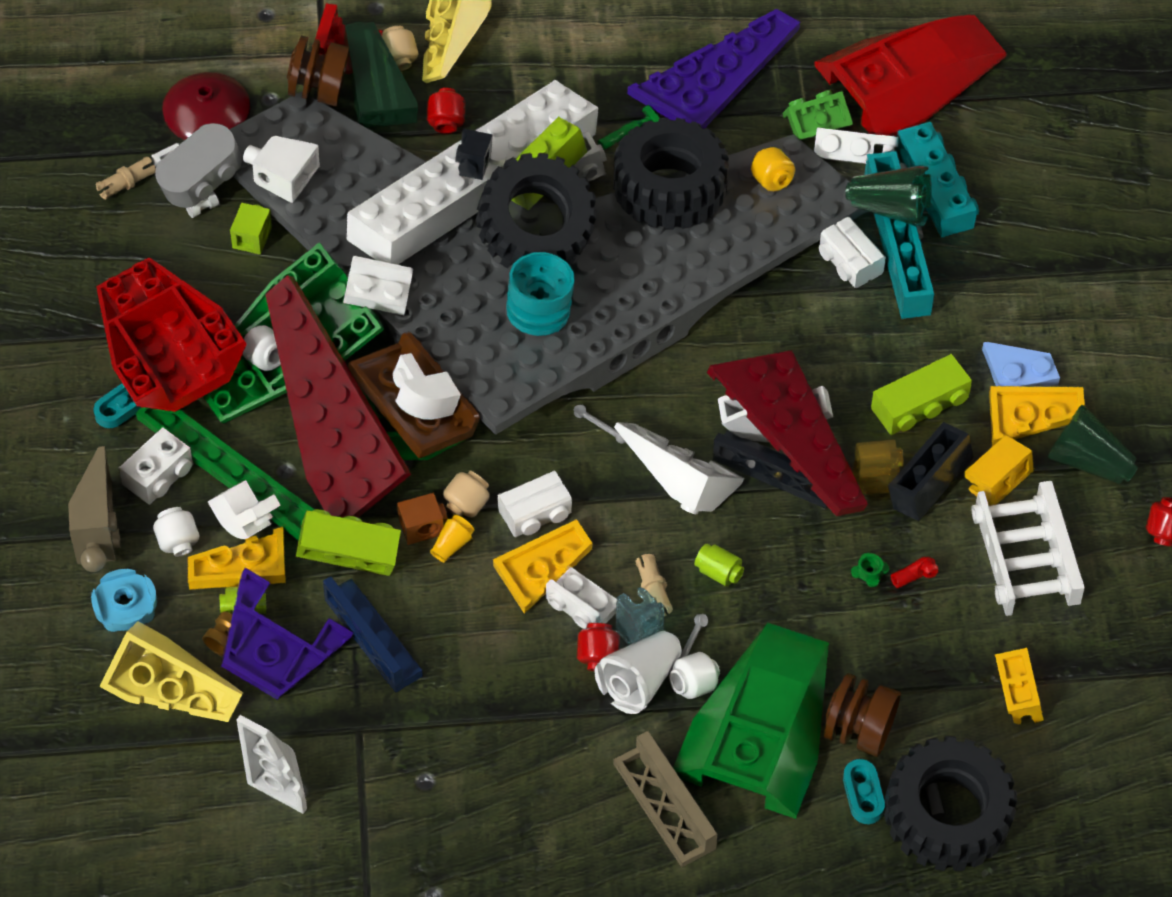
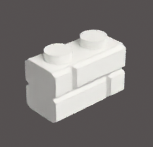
M846 217L837 222L836 225L833 224L822 231L819 252L824 260L832 261L843 281L848 280L857 289L866 284L868 280H873L882 275L886 257L850 217Z
M552 471L498 495V509L514 537L522 534L528 536L536 533L542 525L549 522L559 523L565 520L572 513V499L556 471Z

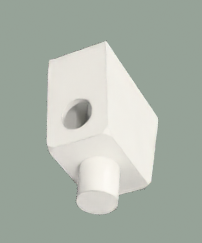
M279 136L271 137L262 149L249 145L243 156L244 162L253 165L254 182L257 185L291 203L295 201L320 167L318 145Z

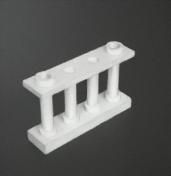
M1052 481L1040 482L1037 495L1033 496V499L988 506L985 492H978L976 505H972V518L975 524L979 523L997 584L995 586L996 601L998 605H1003L1005 615H1012L1015 599L1059 592L1060 595H1065L1068 606L1081 604L1085 587ZM1029 512L1041 515V526L996 532L992 518ZM1043 538L1044 541L1049 542L1051 548L1047 553L1004 559L1000 545ZM1047 565L1057 568L1059 576L1055 580L1017 586L1011 585L1008 571Z

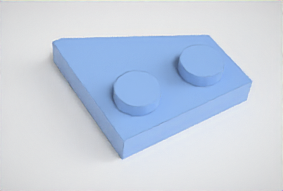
M991 342L983 343L982 351L996 386L1051 387L1059 385L1060 376L1050 353Z

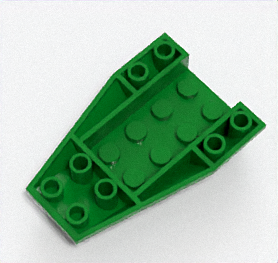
M320 242L271 280L234 325L243 339L254 327L265 325L273 329L265 294L289 275L297 281L344 361L384 330L380 319L372 309L367 306L361 307L343 303L348 276ZM242 354L231 380L203 397L220 422L224 424L287 393L281 365L273 370L264 371L253 365L249 360H246Z
M767 622L693 718L673 766L679 778L685 782L702 787L705 777L708 776L766 796L765 809L796 819L818 764L829 642Z

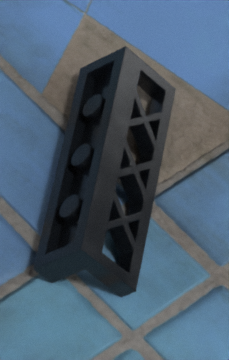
M728 430L724 435L718 433L715 437L714 461L820 507L827 508L826 504L811 489L812 483L801 471L797 473L790 466L791 460L786 455L747 438L736 436Z

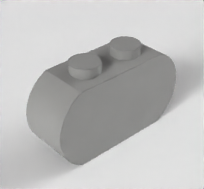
M205 124L157 163L155 170L156 180L171 204L183 208L193 207L201 200L208 198L213 190L224 181L229 180L240 169L242 153L232 132L227 127L220 124Z

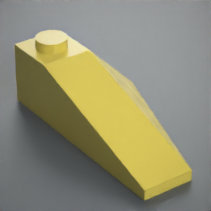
M429 0L426 19L430 21V29L425 31V40L429 41V48L424 53L423 82L430 83L446 77L487 17L492 7V0Z
M139 621L126 632L100 684L101 688L130 703H146L156 705L160 709L169 710L171 708L189 712L190 715L229 722L243 695L242 691L168 637Z

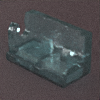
M640 587L637 589V593L644 600L641 604L633 603L631 598L624 593L617 597L616 631L628 646L663 631L664 605L661 602L657 603L647 590Z

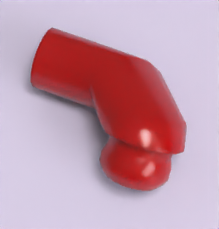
M923 556L907 567L892 573L891 581L896 588H900L922 577L929 579L935 577L939 567L933 558Z

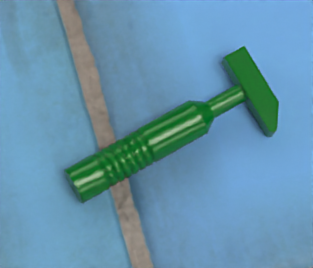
M647 105L642 110L646 116L639 121L633 120L599 139L598 145L601 144L603 150H606L620 142L636 126L641 127L644 122L650 120L658 122L660 118L650 105Z

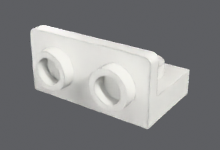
M353 256L343 303L361 307L367 306L370 309L404 316L413 268Z
M572 567L557 582L550 579L546 583V599L549 604L558 611L563 610L578 626L584 629L589 623L606 624L621 606L619 600Z

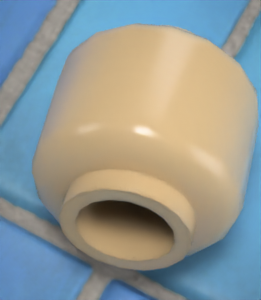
M392 26L385 29L377 42L383 64L389 68H395L396 71L409 69L412 66L411 63L419 55L412 31L404 29L403 26Z
M473 471L457 473L443 491V497L448 503L445 506L446 510L452 515H464L469 518L475 517L490 498L489 491L487 490L489 484Z

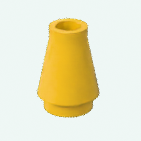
M454 515L452 519L448 518L430 553L437 560L445 563L450 556L472 539L471 534L475 531L474 527L459 515Z

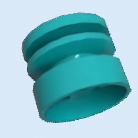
M546 252L530 253L520 257L513 263L509 272V291L506 301L507 317L513 326L524 333L543 336L558 332L567 324L571 314V298L574 289V273L569 264L559 256Z

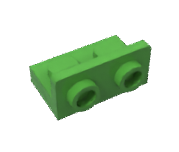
M827 90L815 95L816 99L807 102L805 98L796 99L788 103L789 107L782 113L784 119H789L793 134L801 141L816 137L817 128L841 130L853 125L842 91L833 94L832 90Z

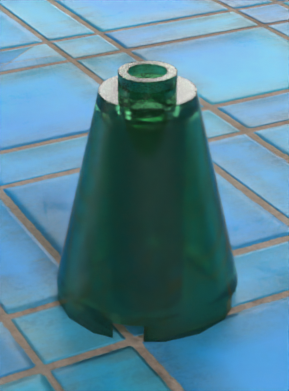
M915 166L855 176L846 185V200H850L852 207L913 226H924L928 216H923L924 208H930L932 195L931 174H925L929 168L928 166Z
M1082 404L1074 413L1072 420L1064 428L1047 456L1056 462L1117 484H1121L1123 480L1129 482L1138 469V466L1134 464L1137 458Z

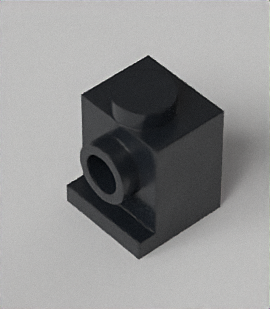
M463 128L461 145H458L455 162L460 163L458 166L459 176L483 180L491 159L493 134Z

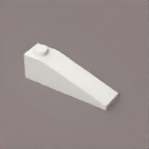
M617 422L614 427L673 499L682 503L680 507L689 513L698 514L699 511L712 512L744 480L741 476L712 460L707 463L693 458L695 452L687 448L683 449L675 445L667 446L668 439L637 424Z
M240 715L237 719V726L247 783L304 814L307 809L306 799L295 752L268 729Z

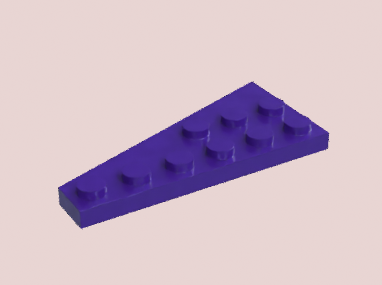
M775 9L750 22L748 28L736 34L731 32L724 36L723 41L715 45L710 43L674 62L672 68L662 73L657 71L649 75V80L639 85L634 83L628 86L627 94L646 106L650 105L653 110L670 120L681 118L685 119L687 123L694 121L699 123L702 129H705L797 33L800 28V22Z

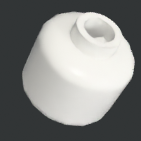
M265 325L252 328L244 337L247 345L243 355L246 360H249L253 365L264 371L273 370L280 366L281 363L273 329Z
M181 507L169 508L159 513L153 529L160 549L165 553H174L175 557L184 556L192 552V546L198 542L200 537L192 514L189 511L182 510Z
M703 652L693 653L675 661L669 675L670 683L677 694H681L687 699L697 698L714 691L718 684L720 669L717 662Z

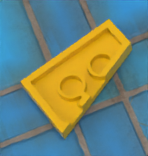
M990 386L992 446L1005 435L1016 440L1084 420L1085 402L1083 387Z
M576 519L493 559V566L525 614L546 594V583L550 579L557 582L570 567L573 568L592 550V541Z
M283 527L273 529V534L259 539L256 535L245 539V543L231 548L224 545L189 556V590L238 586L240 576L245 568L269 581L270 584L286 583Z

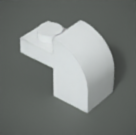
M412 353L400 355L393 372L394 382L400 388L395 401L398 406L406 413L421 419H438L453 415L461 394L448 372L425 376Z
M246 480L208 501L220 524L231 535L240 539H247L271 525L269 519L273 516L270 511L280 506L275 495L258 502Z

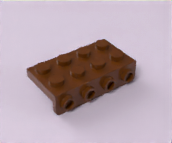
M408 331L401 335L399 343L349 362L348 369L360 388L418 458H422L472 437L480 417L461 392L453 415L438 419L417 418L406 413L398 406L395 401L400 388L394 382L393 372L400 355L412 353L425 376L444 372L440 365L423 348L421 342Z

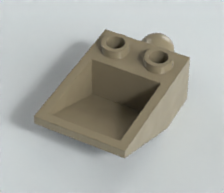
M105 446L97 448L68 503L69 531L77 564H81L89 572L100 571L105 566L106 561H116L115 548H121L116 512H113L112 478Z

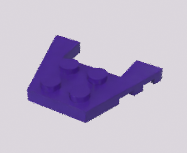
M245 568L240 576L221 667L278 700L347 643L352 637L353 632L328 618L313 645L307 643L254 611L270 582Z

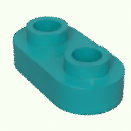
M121 383L101 397L95 403L93 411L95 420L100 426L115 428L135 415L141 407L136 406Z
M863 759L849 762L844 769L843 784L851 814L862 824H874L882 818L885 808V800L876 768L872 763ZM860 777L863 778L865 782L858 783L854 779ZM867 806L872 808L873 811L865 812L862 808Z

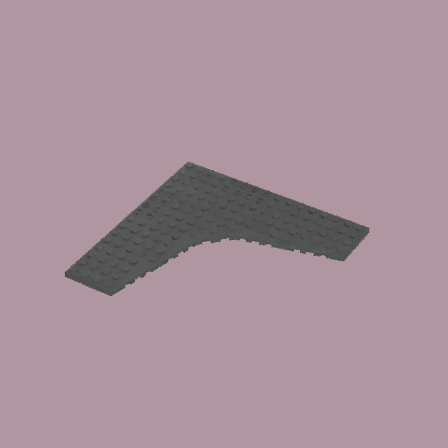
M301 91L295 97L291 96L229 129L242 153L241 167L235 172L233 177L264 208L270 209L271 215L308 251L320 242L349 277L353 256L375 259L347 240L348 212L426 163V161L327 105L318 103V100L311 96L307 100L302 99L303 92ZM794 134L728 155V182L723 205L719 207V210L712 217L707 216L706 221L699 225L693 223L690 228L674 227V230H665L663 226H658V228L650 227L645 221L640 223L635 220L633 214L628 215L617 202L615 192L598 197L594 206L597 209V219L593 225L594 230L581 255H577L575 261L569 265L574 273L570 317L567 324L558 332L543 336L524 333L513 326L508 319L506 301L509 291V272L513 265L510 264L506 268L500 264L501 257L497 255L493 258L487 251L489 243L483 244L479 237L481 228L477 227V212L398 264L413 268L405 313L403 316L372 309L380 319L384 329L378 335L389 346L399 343L403 333L411 332L421 342L423 348L434 361L440 365L441 369L444 372H448L456 387L478 412L480 420L496 435L563 395L590 388L593 392L684 338L688 335L690 328L722 299L818 242L824 229L833 224L836 225L837 222L846 217L854 220L871 210L872 200ZM273 136L313 143L319 147L320 167L295 201L291 203L254 182L253 165L243 160L244 152L249 145L262 149ZM770 147L781 149L795 166V174L791 183L782 190L774 192L766 190L753 177L751 172V165L755 155L762 149ZM678 171L663 177L681 178L690 174ZM513 201L509 203V212L512 219L527 233L538 236L551 235L560 231L564 225L561 210L555 203L537 202L529 211Z

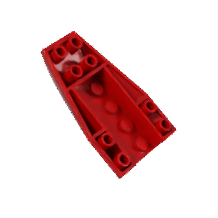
M961 15L861 40L815 61L814 66L829 85L839 80L863 109L861 125L869 134L895 136L899 130L917 126L927 121L1006 57L1007 52L975 15Z
M150 257L96 286L112 368L136 406L176 412L231 380L247 344L224 310L205 295Z

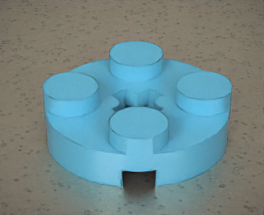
M118 569L107 573L100 579V584L96 590L93 589L91 602L96 618L104 624L108 631H127L138 621L146 624L153 620L155 616L154 611L157 606V595L153 582L146 575L143 577L136 574V571L132 569ZM122 595H126L128 599L133 598L132 601L125 605L117 603Z

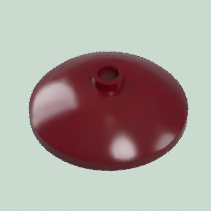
M215 72L196 73L179 80L169 89L163 101V116L168 128L176 136L186 140L205 124H220L231 129L248 120L250 115V99L242 84L228 75Z

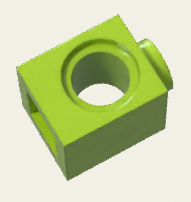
M241 203L230 229L232 248L261 255L272 229L270 209L256 204Z

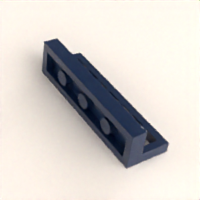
M331 576L323 580L325 601L346 629L353 632L352 637L395 693L423 677L422 669L352 578L339 586Z

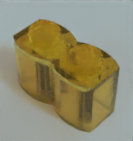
M895 440L856 443L853 475L863 495L890 493L888 485L898 475L900 467L903 466L902 448L896 447Z

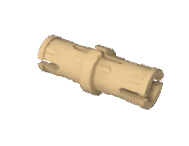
M146 156L127 168L123 166L117 169L116 174L96 182V189L100 191L109 186L108 189L99 194L106 200L125 188L129 190L135 187L136 182L155 174V165L143 170V167L152 163V160Z
M653 554L642 555L644 564H642L640 558L636 560V566L642 579V592L648 596L652 614L655 617L667 616L664 607H666L669 614L672 612L673 607L666 592V579L660 575L655 556Z

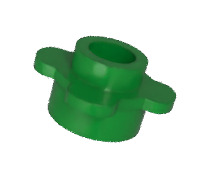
M864 553L861 555L858 565L851 568V575L854 578L864 580L869 587H876L879 585L881 576L888 573L889 566L878 555Z

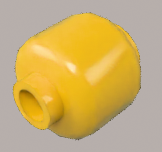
M770 147L762 149L755 155L751 165V172L753 177L766 190L774 192L782 190L791 183L795 174V166L781 149Z

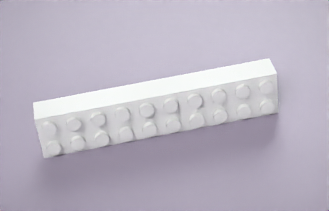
M554 80L476 130L493 134L491 159L483 180L459 176L458 166L460 163L455 162L458 145H461L460 140L350 210L347 214V240L377 261L391 264L402 263L479 212L477 207L487 180H490L498 166L503 167L505 161L512 157L517 158L558 116L579 127L582 134L589 131L592 137L596 135L598 107Z

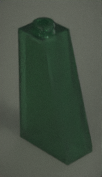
M355 22L345 24L344 44L350 47L348 68L358 123L364 127L417 123L418 103L375 23Z

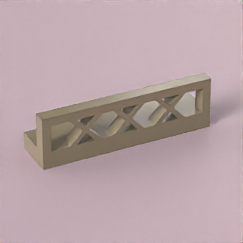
M649 731L637 736L636 748L613 759V764L682 868L716 850L717 833ZM640 757L646 766L644 775L629 772L625 764ZM646 784L660 787L663 792L661 801L646 798L643 793ZM663 810L677 813L680 818L678 827L663 824L660 819ZM683 836L694 839L699 847L684 855L678 846L679 837Z

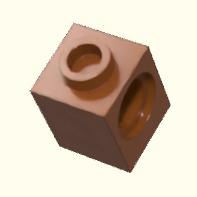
M434 493L397 503L398 520L407 545L440 535L444 526L443 522H446L448 518L444 504L437 503Z

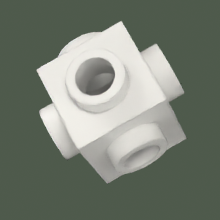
M588 131L582 134L588 152L574 166L580 170L578 174L580 179L586 177L588 181H591L606 174L603 162L607 161L601 144L596 145Z

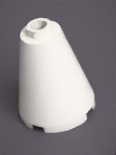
M660 631L603 657L595 667V680L603 695L607 692L615 700L611 704L617 709L629 714L639 713L648 706L672 670L673 664L681 656L680 641L674 634Z

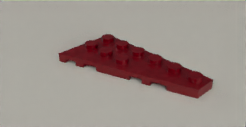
M792 350L710 365L706 373L713 380L718 379L727 389L725 394L732 401L737 400L747 411L746 417L778 452L782 450L791 460L790 466L797 473L801 471L812 483L811 489L836 516L864 511L868 503Z

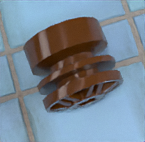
M301 35L297 46L292 52L288 68V96L295 97L299 85H303L302 99L307 100L311 89L316 88L318 89V103L337 107L350 47L331 42L326 54H321L320 40L315 39L312 51H308V37Z
M847 673L830 701L826 714L824 737L833 741L840 728H842L840 744L846 745L853 733L858 734L857 750L879 757L894 723L901 699V692L880 685L872 697L867 696L868 680L863 678L856 691H854L856 676Z

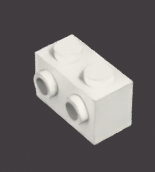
M161 428L119 467L122 485L150 505L155 499L164 496L169 487L179 477H184L190 471L193 465L191 450L189 446L165 428Z

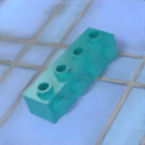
M931 122L899 130L897 135L899 143L896 151L902 162L907 165L909 176L941 238L973 229L976 215L979 214L978 204L967 192V184L964 177L959 176L952 154L946 152L941 133L935 131Z

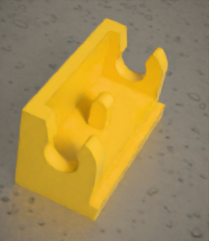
M1005 435L965 471V478L974 483L968 488L969 491L976 497L978 492L984 491L988 506L997 505L1034 471L1032 450Z
M1023 648L995 654L1008 714H1012L1014 723L1021 724V717L1031 715L1035 723L1044 721L1028 649Z

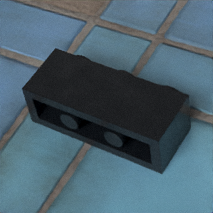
M945 422L939 426L888 485L894 510L917 521L921 520L974 458L969 433Z

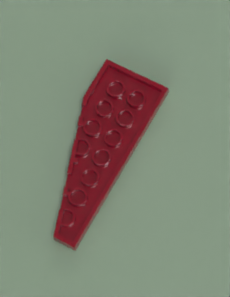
M287 275L265 295L306 480L325 511L329 512L332 516L341 518L345 516L359 518L408 478L411 473L294 277Z

